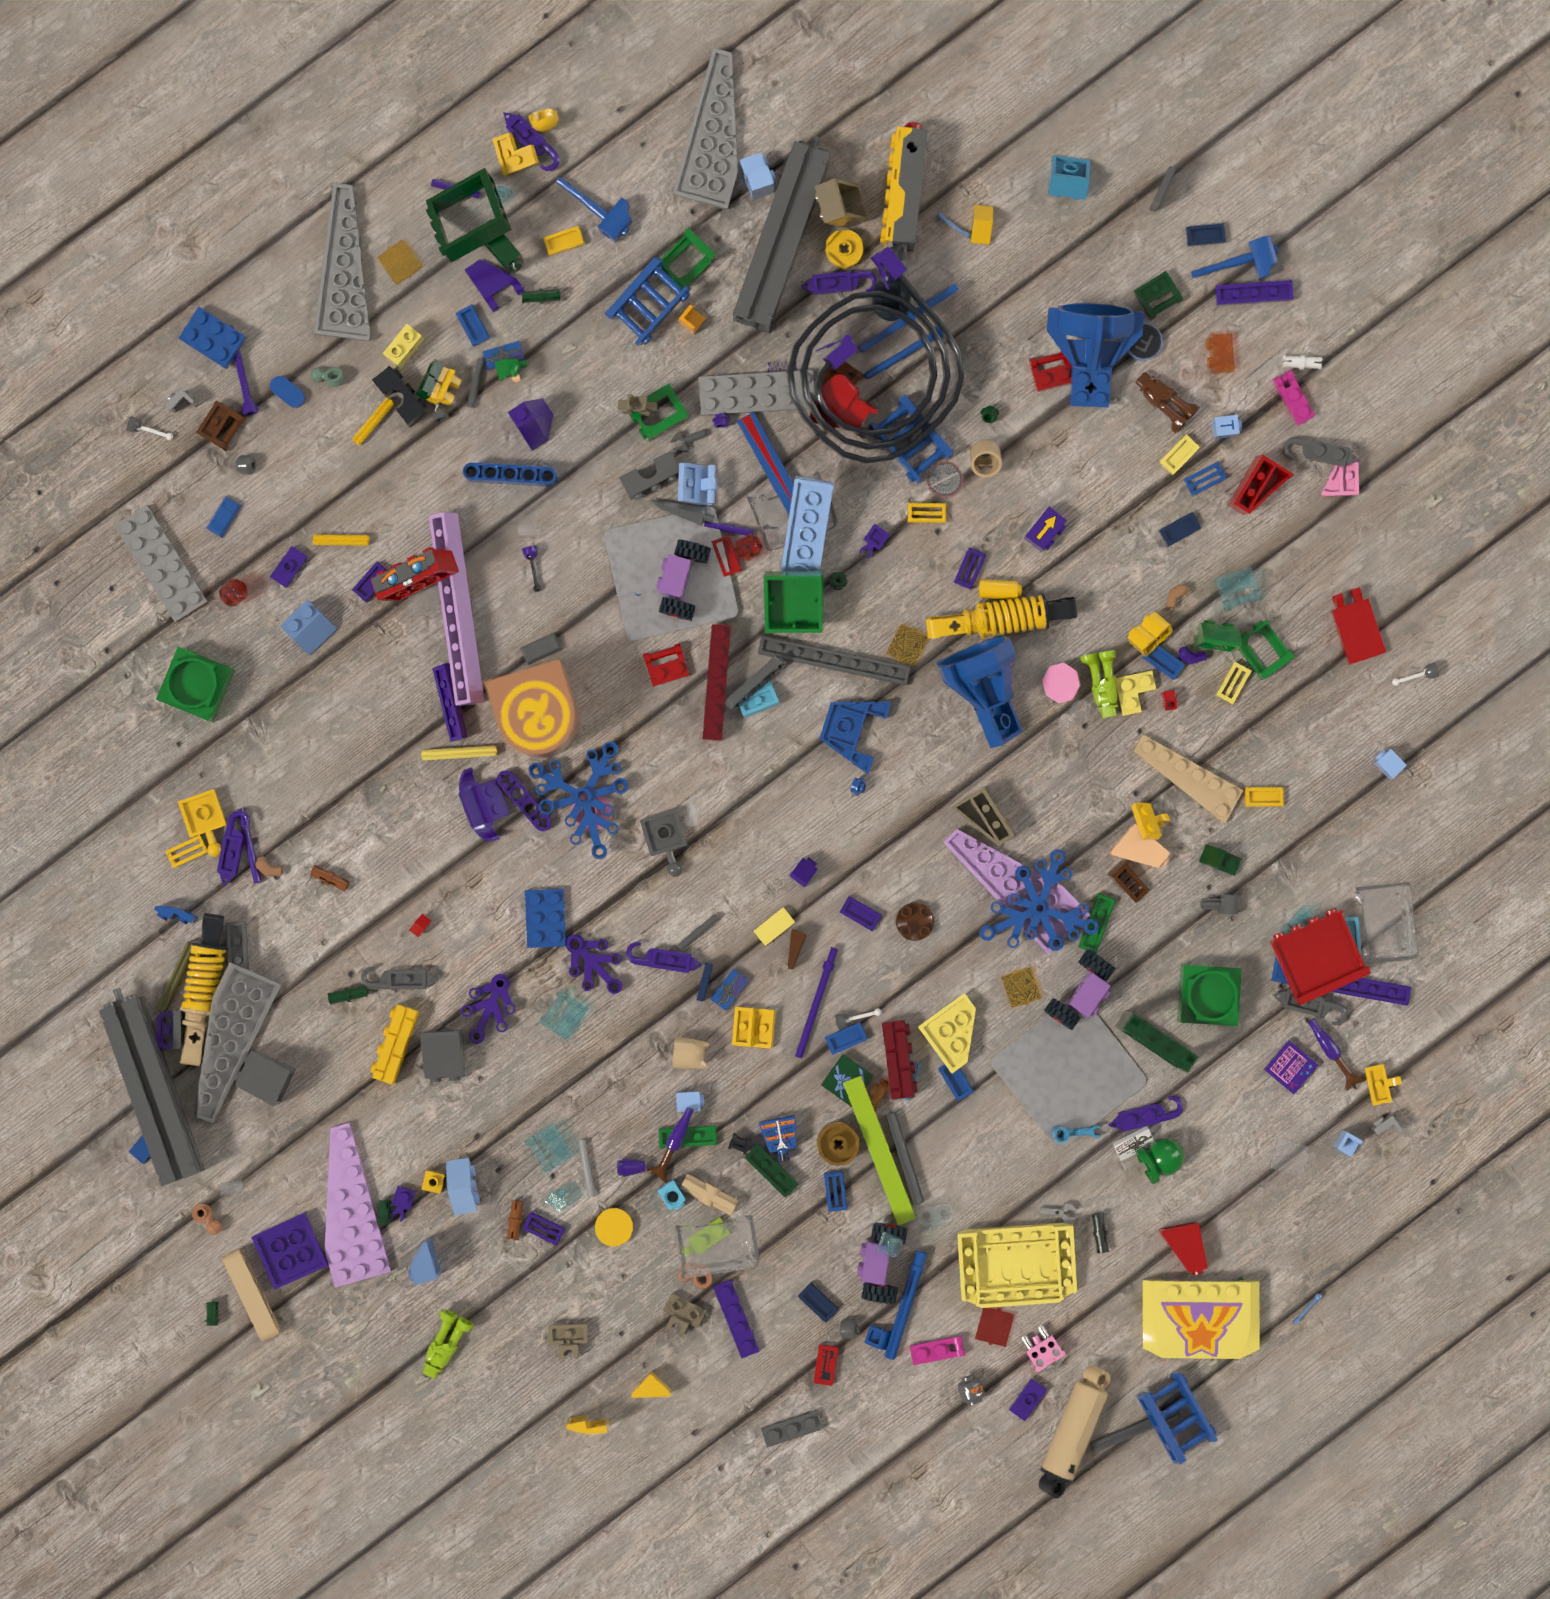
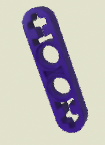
M507 770L501 771L497 776V782L536 829L542 832L549 830L552 825L550 817L540 814L539 816L543 820H548L546 822L548 826L546 828L543 826L539 827V820L535 818L533 821L531 818L540 811L539 804L513 773ZM503 774L511 776L509 781L512 784L515 781L517 782V785L513 786L510 791L507 790L510 786L506 782L503 784L501 782ZM516 788H520L524 792L521 799H515L513 796V791ZM528 803H534L536 806V811L532 814L527 813L525 810V806Z

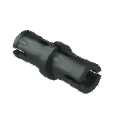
M1104 1213L1092 1214L1093 1236H1095L1097 1253L1109 1252L1107 1242L1108 1230L1105 1227Z

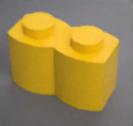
M1153 612L1144 617L1141 625L1132 628L1127 638L1130 644L1146 657L1160 643L1166 640L1173 630L1167 621L1158 613Z

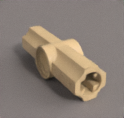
M689 1174L686 1175L680 1187L681 1190L696 1197L700 1202L710 1207L714 1206L729 1215L733 1213L739 1201L722 1192L720 1188L708 1182L704 1183Z

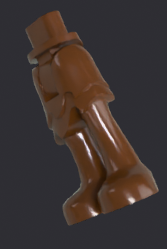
M1144 372L1135 381L1150 404L1160 409L1172 421L1171 430L1175 434L1200 408L1196 404H1189L1177 396L1178 393L1174 389L1155 379L1154 375L1151 377ZM1167 403H1173L1183 413V415L1179 414Z

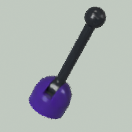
M537 545L522 548L523 555L526 559L530 560L534 580L533 590L539 592L541 587L538 585L534 559L538 555Z

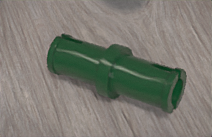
M560 289L521 291L522 304L535 302L543 304V302L561 301Z
M364 985L350 989L346 987L341 991L327 993L330 1005L344 1001L348 1003L353 999L368 997L367 988Z

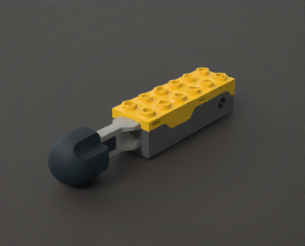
M908 122L904 127L897 126L896 132H892L890 149H894V151H890L888 167L892 168V170H888L886 186H890V189H886L884 205H888V208H884L882 224H886V227H882L880 243H884L883 249L889 247L905 267L907 251L913 252L915 247L927 130L922 129V125L917 122ZM886 276L889 290L886 289L883 281L877 282L873 287V291L880 290L903 297L909 303L911 301V296L897 279L891 282ZM872 297V305L880 304L903 311L905 314L908 312L899 303ZM875 311L876 315L883 320H899L896 316Z

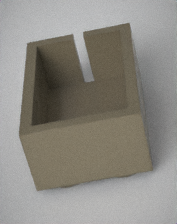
M834 178L815 186V198L820 205V216L824 223L851 228L868 221L864 204L848 210L845 209V207L863 201L859 184Z

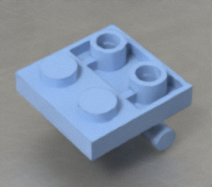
M679 463L678 502L703 506L715 504V491H717L716 465L702 466Z

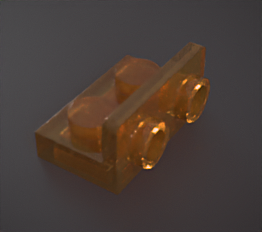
M1210 333L1205 340L1206 350H1209L1210 356L1207 357V368L1211 369V374L1234 372L1232 333Z

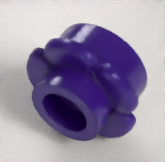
M719 413L715 415L712 422H714L715 428H725L729 426L731 418L727 417L725 413Z

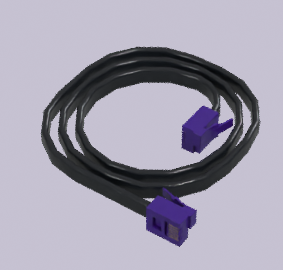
M889 247L884 248L880 253L878 252L870 258L879 269L886 289H890L886 276L891 282L897 279L940 330L954 354L956 382L951 400L937 419L911 442L889 455L867 458L846 452L830 440L807 414L796 394L794 367L799 348L811 332L835 310L852 300L878 297L903 306L921 322L935 342L941 354L943 380L935 403L926 415L910 430L891 441L867 444L843 436L826 422L812 400L807 370L814 347L829 328L849 315L878 311L901 319L916 331L928 355L930 377L924 399L910 417L891 428L863 429L845 423L831 412L822 396L821 386L824 375L829 368L832 371L837 369L858 350L852 342L853 339L849 334H846L836 342H840V344L823 358L825 364L817 374L814 390L819 408L826 417L841 429L864 436H875L894 433L912 423L931 401L938 376L935 350L923 328L903 311L880 304L852 307L829 320L821 327L806 347L800 370L803 398L815 420L823 429L841 443L864 450L893 447L914 435L928 423L946 397L951 378L948 350L936 328L926 316L905 298L880 290L853 293L830 306L806 328L793 345L786 371L790 398L809 428L840 457L864 464L891 461L914 448L944 421L957 404L964 380L961 351L951 332L905 278L903 273L907 268ZM830 343V344H828V345H826V346H824V347H822V348L816 350L815 352H817V351H819V350H821V349H824V348H830L831 346L835 345L836 343Z

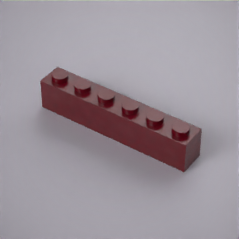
M712 624L702 738L707 741L722 742L731 636L730 625Z

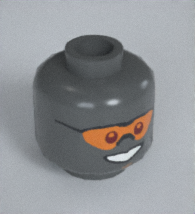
M973 1375L965 1376L962 1378V1382L957 1385L963 1403L974 1405L982 1402L985 1392L979 1378H973Z

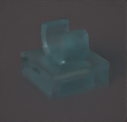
M560 1188L557 1194L550 1192L545 1202L561 1212L567 1203L563 1200L567 1191Z
M883 1232L876 1250L895 1258L899 1253L897 1252L899 1246L902 1245V1239Z

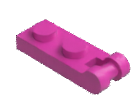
M1291 370L1284 372V375L1281 377L1273 378L1274 385L1297 426L1315 417ZM1288 381L1290 387L1285 389L1283 384Z
M959 1335L909 1345L913 1365L965 1356L966 1351L962 1346V1342H964L963 1336ZM949 1344H954L955 1350L950 1351Z

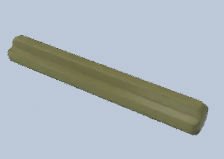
M187 941L156 1006V1009L160 1012L167 1011L188 967L189 957L193 956L190 952L191 941Z

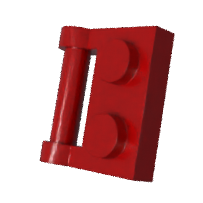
M1061 350L1056 354L1036 359L1035 357L1029 358L1037 392L1071 384L1072 370L1070 362ZM1059 360L1063 362L1061 366L1038 371L1037 368L1039 365Z
M680 643L674 644V647L651 654L648 652L643 654L653 687L689 676ZM674 654L678 656L676 660L652 666L651 661Z

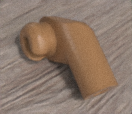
M1178 584L1169 591L1166 607L1175 609L1177 599L1182 595L1189 594V587L1185 584Z
M260 856L257 858L256 868L263 875L282 876V866L271 867L265 857Z

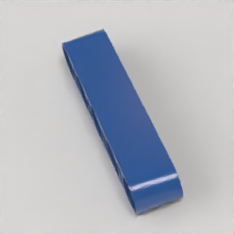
M467 463L463 467L465 478L469 482L550 487L555 485L558 480L555 470L551 467L490 463ZM471 468L477 469V474L474 477L467 475L468 470ZM490 469L496 470V475L493 478L486 476L487 471ZM509 470L515 471V476L512 479L505 477L506 472ZM526 472H534V478L526 480L524 478ZM547 472L554 474L551 481H545L543 478Z

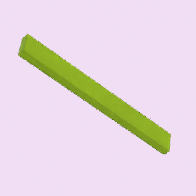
M861 1075L844 1081L845 1090L897 1224L901 1225L916 1219Z

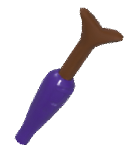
M1315 1019L1309 1020L1308 1024L1312 1028L1325 1055L1330 1060L1335 1061L1346 1076L1344 1090L1348 1091L1353 1084L1365 1082L1366 1078L1359 1077L1351 1072L1341 1057L1340 1048L1317 1024Z
M690 1107L686 1108L683 1116L669 1135L666 1142L667 1150L660 1164L647 1169V1172L657 1174L664 1183H668L666 1167L674 1151L678 1150L682 1145L694 1111Z

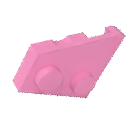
M1358 462L1347 465L1345 468L1335 466L1322 491V497L1359 495Z

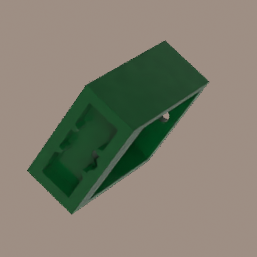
M504 234L485 244L486 248L509 274L512 272L516 273L522 268L524 261L521 253Z

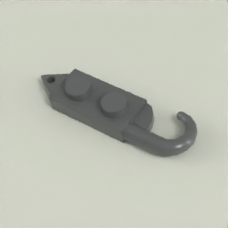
M1292 437L1283 445V452L1290 459H1293L1294 456L1289 453L1288 448L1290 445L1296 444L1303 446V455L1308 460L1344 468L1347 465L1360 461L1350 451V448L1321 441Z
M373 966L367 967L361 974L363 985L369 989H427L429 985L439 980L429 974L427 970H386L382 973L380 982H370L367 979V973L374 970Z
M1291 989L1273 994L1282 1004L1283 1008L1322 1018L1326 1016L1330 1009L1339 1011L1341 1019L1337 1022H1332L1334 1026L1342 1025L1347 1019V1010L1340 1003L1318 997L1298 1005Z

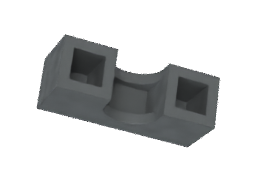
M671 451L653 459L657 472L652 478L646 479L641 477L637 469L619 477L630 500H639L645 496V492L649 490L654 492L662 487L661 484L667 481L672 483L679 479V467Z

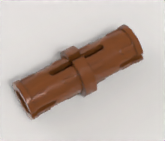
M314 865L310 872V876L325 882L327 886H334L343 892L346 891L350 883L349 880L339 877L335 872H329L317 865Z
M512 1200L510 1217L507 1220L509 1227L506 1239L519 1240L520 1223L523 1222L521 1215L524 1202Z

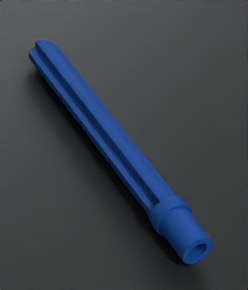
M916 1250L913 1263L911 1264V1270L884 1357L894 1360L896 1358L921 1273L924 1270L928 1254L926 1252Z

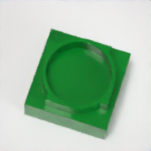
M766 571L763 576L765 633H823V571Z
M177 647L156 700L214 723L235 669Z
M1181 964L1177 1022L1238 1026L1242 968Z

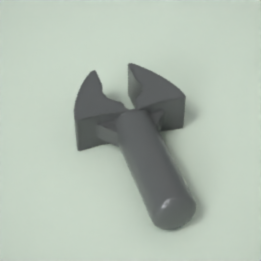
M701 430L688 436L681 435V431L677 432L672 438L671 443L677 440L684 442H682L681 446L673 448V450L688 452L687 445L706 437V431Z

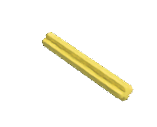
M497 746L422 750L421 757L424 761L497 756L498 751Z

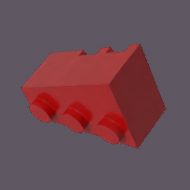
M1258 455L1254 458L1227 505L1242 515L1250 514L1294 474L1265 455Z

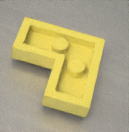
M1152 671L1116 678V689L1122 716L1142 712L1138 693L1156 690Z

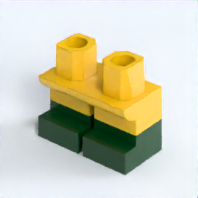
M435 359L429 364L416 395L436 405L441 402L449 406L455 395L448 392L447 389L450 387L457 390L462 380L454 375L455 370L444 367L442 362Z

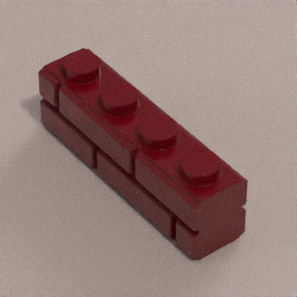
M905 1020L883 1022L882 1030L891 1099L915 1097V1093L918 1092L917 1081H913L912 1073H916L914 1062H910V1054H913L912 1042L908 1043L907 1035H911L909 1023L905 1024Z

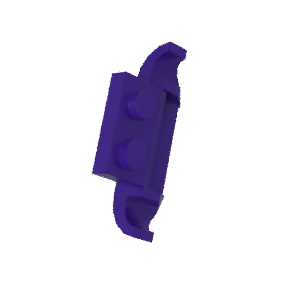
M472 767L463 770L459 780L458 796L471 829L488 842L500 839L493 829V821L509 816L510 813L497 779L479 785L478 781L475 782Z

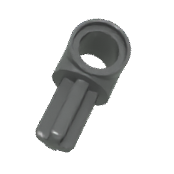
M1238 895L1202 898L1201 909L1219 910L1220 914H1238Z

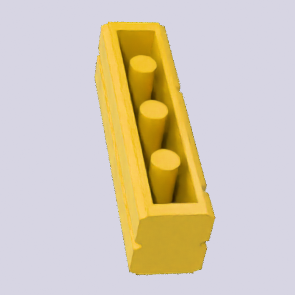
M401 1004L392 1007L389 1018H392L390 1025L385 1026L383 1036H385L384 1043L379 1044L376 1052L379 1055L378 1060L373 1062L370 1072L373 1073L372 1078L391 1085L396 1084L420 1014L419 1010Z

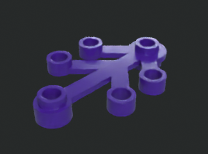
M575 934L569 936L566 940V948L571 952L570 976L577 977L581 972L578 967L580 954L585 960L582 988L585 991L593 989V968L607 983V990L610 993H619L623 987L622 982L619 979H613L598 962H608L617 965L622 960L621 955L618 953L612 955L590 954L585 948H598L604 951L609 946L608 941L605 939L584 941L583 937ZM574 940H577L579 942V946L577 948H574L572 946V942ZM601 941H604L606 943V947L604 949L599 947V943ZM614 955L619 956L617 963L612 961ZM574 967L578 969L576 975L571 973V969ZM585 982L591 983L590 989L584 987ZM613 982L618 983V989H612L611 984Z
M504 974L495 975L491 979L490 984L479 988L474 987L469 990V996L472 999H477L481 994L492 991L489 999L473 1005H465L461 1008V1014L465 1017H469L472 1013L484 1009L476 1029H473L469 1034V1039L474 1044H480L484 1041V1029L492 1012L497 1022V1031L505 1032L508 1029V1024L504 1021L497 1003L499 995H501L504 1001V1012L511 1015L516 1011V1006L512 1003L507 991L510 987V980ZM498 980H502L504 982V985L502 987L497 986ZM472 990L478 991L477 997L472 996ZM508 1005L513 1006V1012L507 1011ZM466 1007L470 1009V1014L468 1015L464 1013V1008ZM500 1023L505 1024L506 1028L504 1030L499 1029ZM474 1033L480 1034L479 1040L473 1038Z

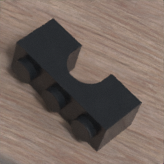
M389 366L373 378L372 381L386 398L395 392L403 394V403L396 411L406 424L411 427L428 414L425 410L427 406L421 398H415L413 395L415 390L409 383L406 385L401 380L403 375L397 368L393 370Z

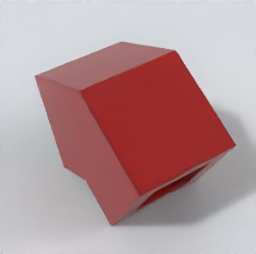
M1175 690L1162 692V702L1165 711L1176 710L1177 699Z
M421 914L409 931L419 937L430 925L431 920L424 914Z

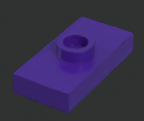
M291 546L270 577L287 588L308 557Z
M1030 1378L1009 1410L1023 1421H1026L1047 1389Z

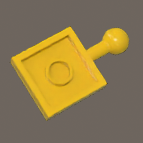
M212 789L178 801L189 837L193 838L205 833L209 843L207 848L208 854L211 857H219L222 845L216 842L213 830L227 826V822L216 790Z

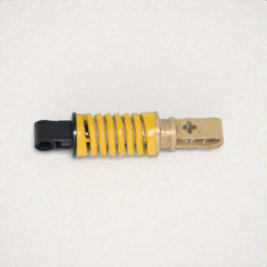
M204 913L201 939L190 944V952L195 956L189 957V961L194 962V964H188V968L193 971H187V976L192 978H186L185 981L187 984H191V986L186 985L184 987V990L190 993L183 994L186 1001H183L180 1010L186 1012L185 1019L182 1024L186 1025L180 1053V1064L199 1066L201 1062L205 1028H208L212 997L221 981L219 978L222 976L220 970L223 969V965L221 962L225 960L222 954H225L228 947L219 944L224 924V915ZM196 1032L199 1038L192 1042L189 1036Z

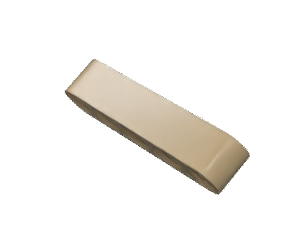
M239 1248L223 1256V1263L261 1341L265 1342L281 1334L279 1324L243 1250Z

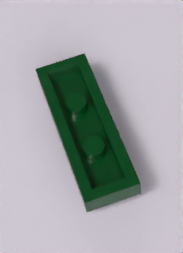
M758 1143L744 1157L785 1198L799 1185Z

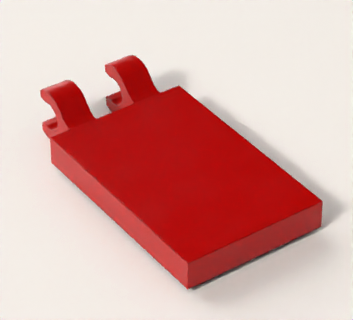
M1360 587L1350 590L1354 603L1346 606L1344 605L1342 593L1332 596L1336 609L1331 610L1349 665L1387 653L1369 599H1362Z

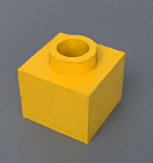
M427 1169L422 1190L441 1194L446 1173ZM430 1179L436 1180L435 1186L430 1184Z

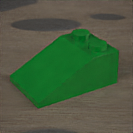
M1204 620V623L1198 624L1195 647L1233 653L1242 648L1239 628H1234V624L1223 623L1221 626L1215 625V621Z

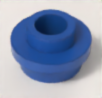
M862 777L854 778L851 785V792L855 796H859L860 793H864L866 783Z

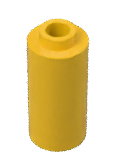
M979 580L978 598L1014 600L1021 597L1022 585H1018V581Z

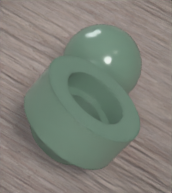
M316 367L310 373L311 379L314 382L320 383L325 380L330 387L341 385L345 379L342 370L337 367L330 368L326 372L322 368Z

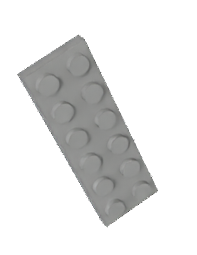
M807 370L810 396L814 401L813 370ZM794 371L796 394L805 410L809 409L803 398L800 371ZM787 372L699 377L701 416H711L719 413L743 414L797 410L789 395Z
M147 505L114 525L174 622L177 623L208 603Z

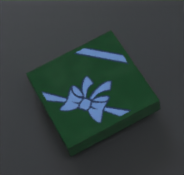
M842 1054L821 1083V1086L852 1107L843 1082L861 1075L866 1088L874 1075Z

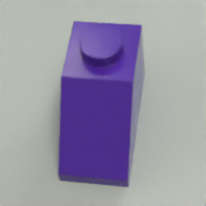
M809 857L807 859L802 858L789 877L805 887L818 870L815 867L817 863Z

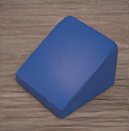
M870 1325L864 1343L880 1350H886L891 1331Z

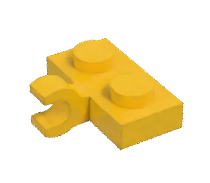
M1134 803L1131 808L1142 839L1158 840L1162 836L1160 828L1165 827L1164 822H1170L1169 815L1164 813L1155 816L1151 803Z
M1384 1064L1364 1067L1372 1105L1392 1102L1389 1087L1402 1084L1401 1076L1387 1078Z

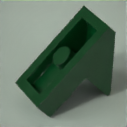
M1205 844L1198 862L1235 876L1242 858L1230 854L1223 849Z

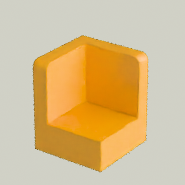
M691 304L679 317V323L692 334H695L706 321V318L694 310V306Z

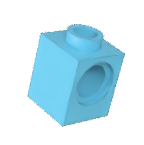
M674 1179L657 1190L669 1210L674 1208L676 1211L685 1205L686 1197ZM674 1191L678 1194V1199L670 1201L667 1194Z

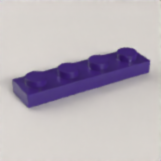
M1292 280L1215 286L1216 306L1293 301L1294 299Z
M450 663L432 668L450 742L467 738L462 709L460 705H455Z
M731 1279L714 1285L713 1289L741 1359L760 1352Z

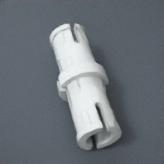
M1283 355L1282 361H1290L1283 362L1282 368L1291 367L1304 370V368L1321 369L1322 363H1320L1322 362V357H1305V355Z

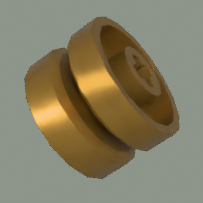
M840 1121L831 1122L819 1132L817 1138L818 1152L827 1163L836 1166L846 1165L858 1154L860 1146L858 1135L854 1128L847 1123ZM835 1140H841V1145L835 1146Z

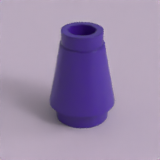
M625 1158L617 1160L618 1176L627 1177L645 1172V1161Z

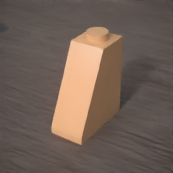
M1132 824L1109 852L1111 856L1153 868H1159L1160 866L1163 868L1170 860L1168 858L1170 852L1157 841L1142 839L1137 824Z

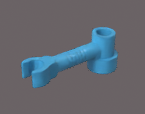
M1094 1124L1091 1127L1078 1129L1054 1126L1051 1133L1053 1138L1060 1143L1066 1142L1069 1136L1088 1135L1100 1138L1101 1135L1094 1134V1130L1101 1128V1126Z

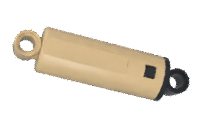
M1090 1365L1085 1369L1083 1374L1084 1381H1076L1040 1468L1045 1474L1039 1480V1489L1053 1498H1059L1064 1494L1066 1489L1065 1483H1073L1108 1398V1393L1104 1389L1110 1383V1374L1095 1365Z

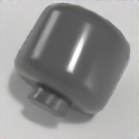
M248 455L239 456L235 461L238 473L253 474L256 469L255 458Z
M843 1319L840 1323V1336L844 1339L856 1338L857 1334L860 1333V1326L857 1324V1321L854 1319Z

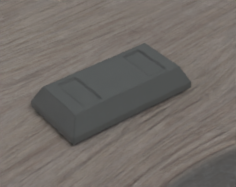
M555 632L520 648L527 665L563 650Z

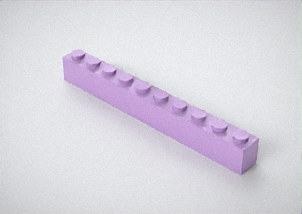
M442 512L430 515L429 523L433 548H444V550L452 551L459 569V573L438 582L455 705H473L485 701L458 513Z

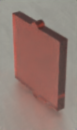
M983 1308L975 1339L988 1342L989 1345L996 1344L1006 1347L1014 1314L1001 1311L1000 1308Z

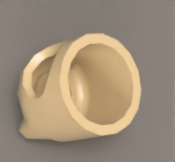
M980 440L970 447L971 468L976 475L985 478L992 477L1001 470L1000 447L991 440ZM977 466L994 467L990 471L984 472L981 471Z
M675 1037L672 1068L688 1070L707 1068L708 1064L704 1062L705 1049L710 1044L693 1038Z

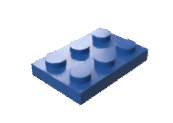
M198 306L178 339L227 369L247 337Z
M564 889L525 890L527 948L566 946Z

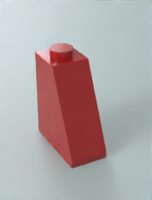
M1194 1221L1158 1229L1160 1235L1189 1273L1192 1272V1275L1204 1273L1203 1270L1208 1269L1198 1222Z

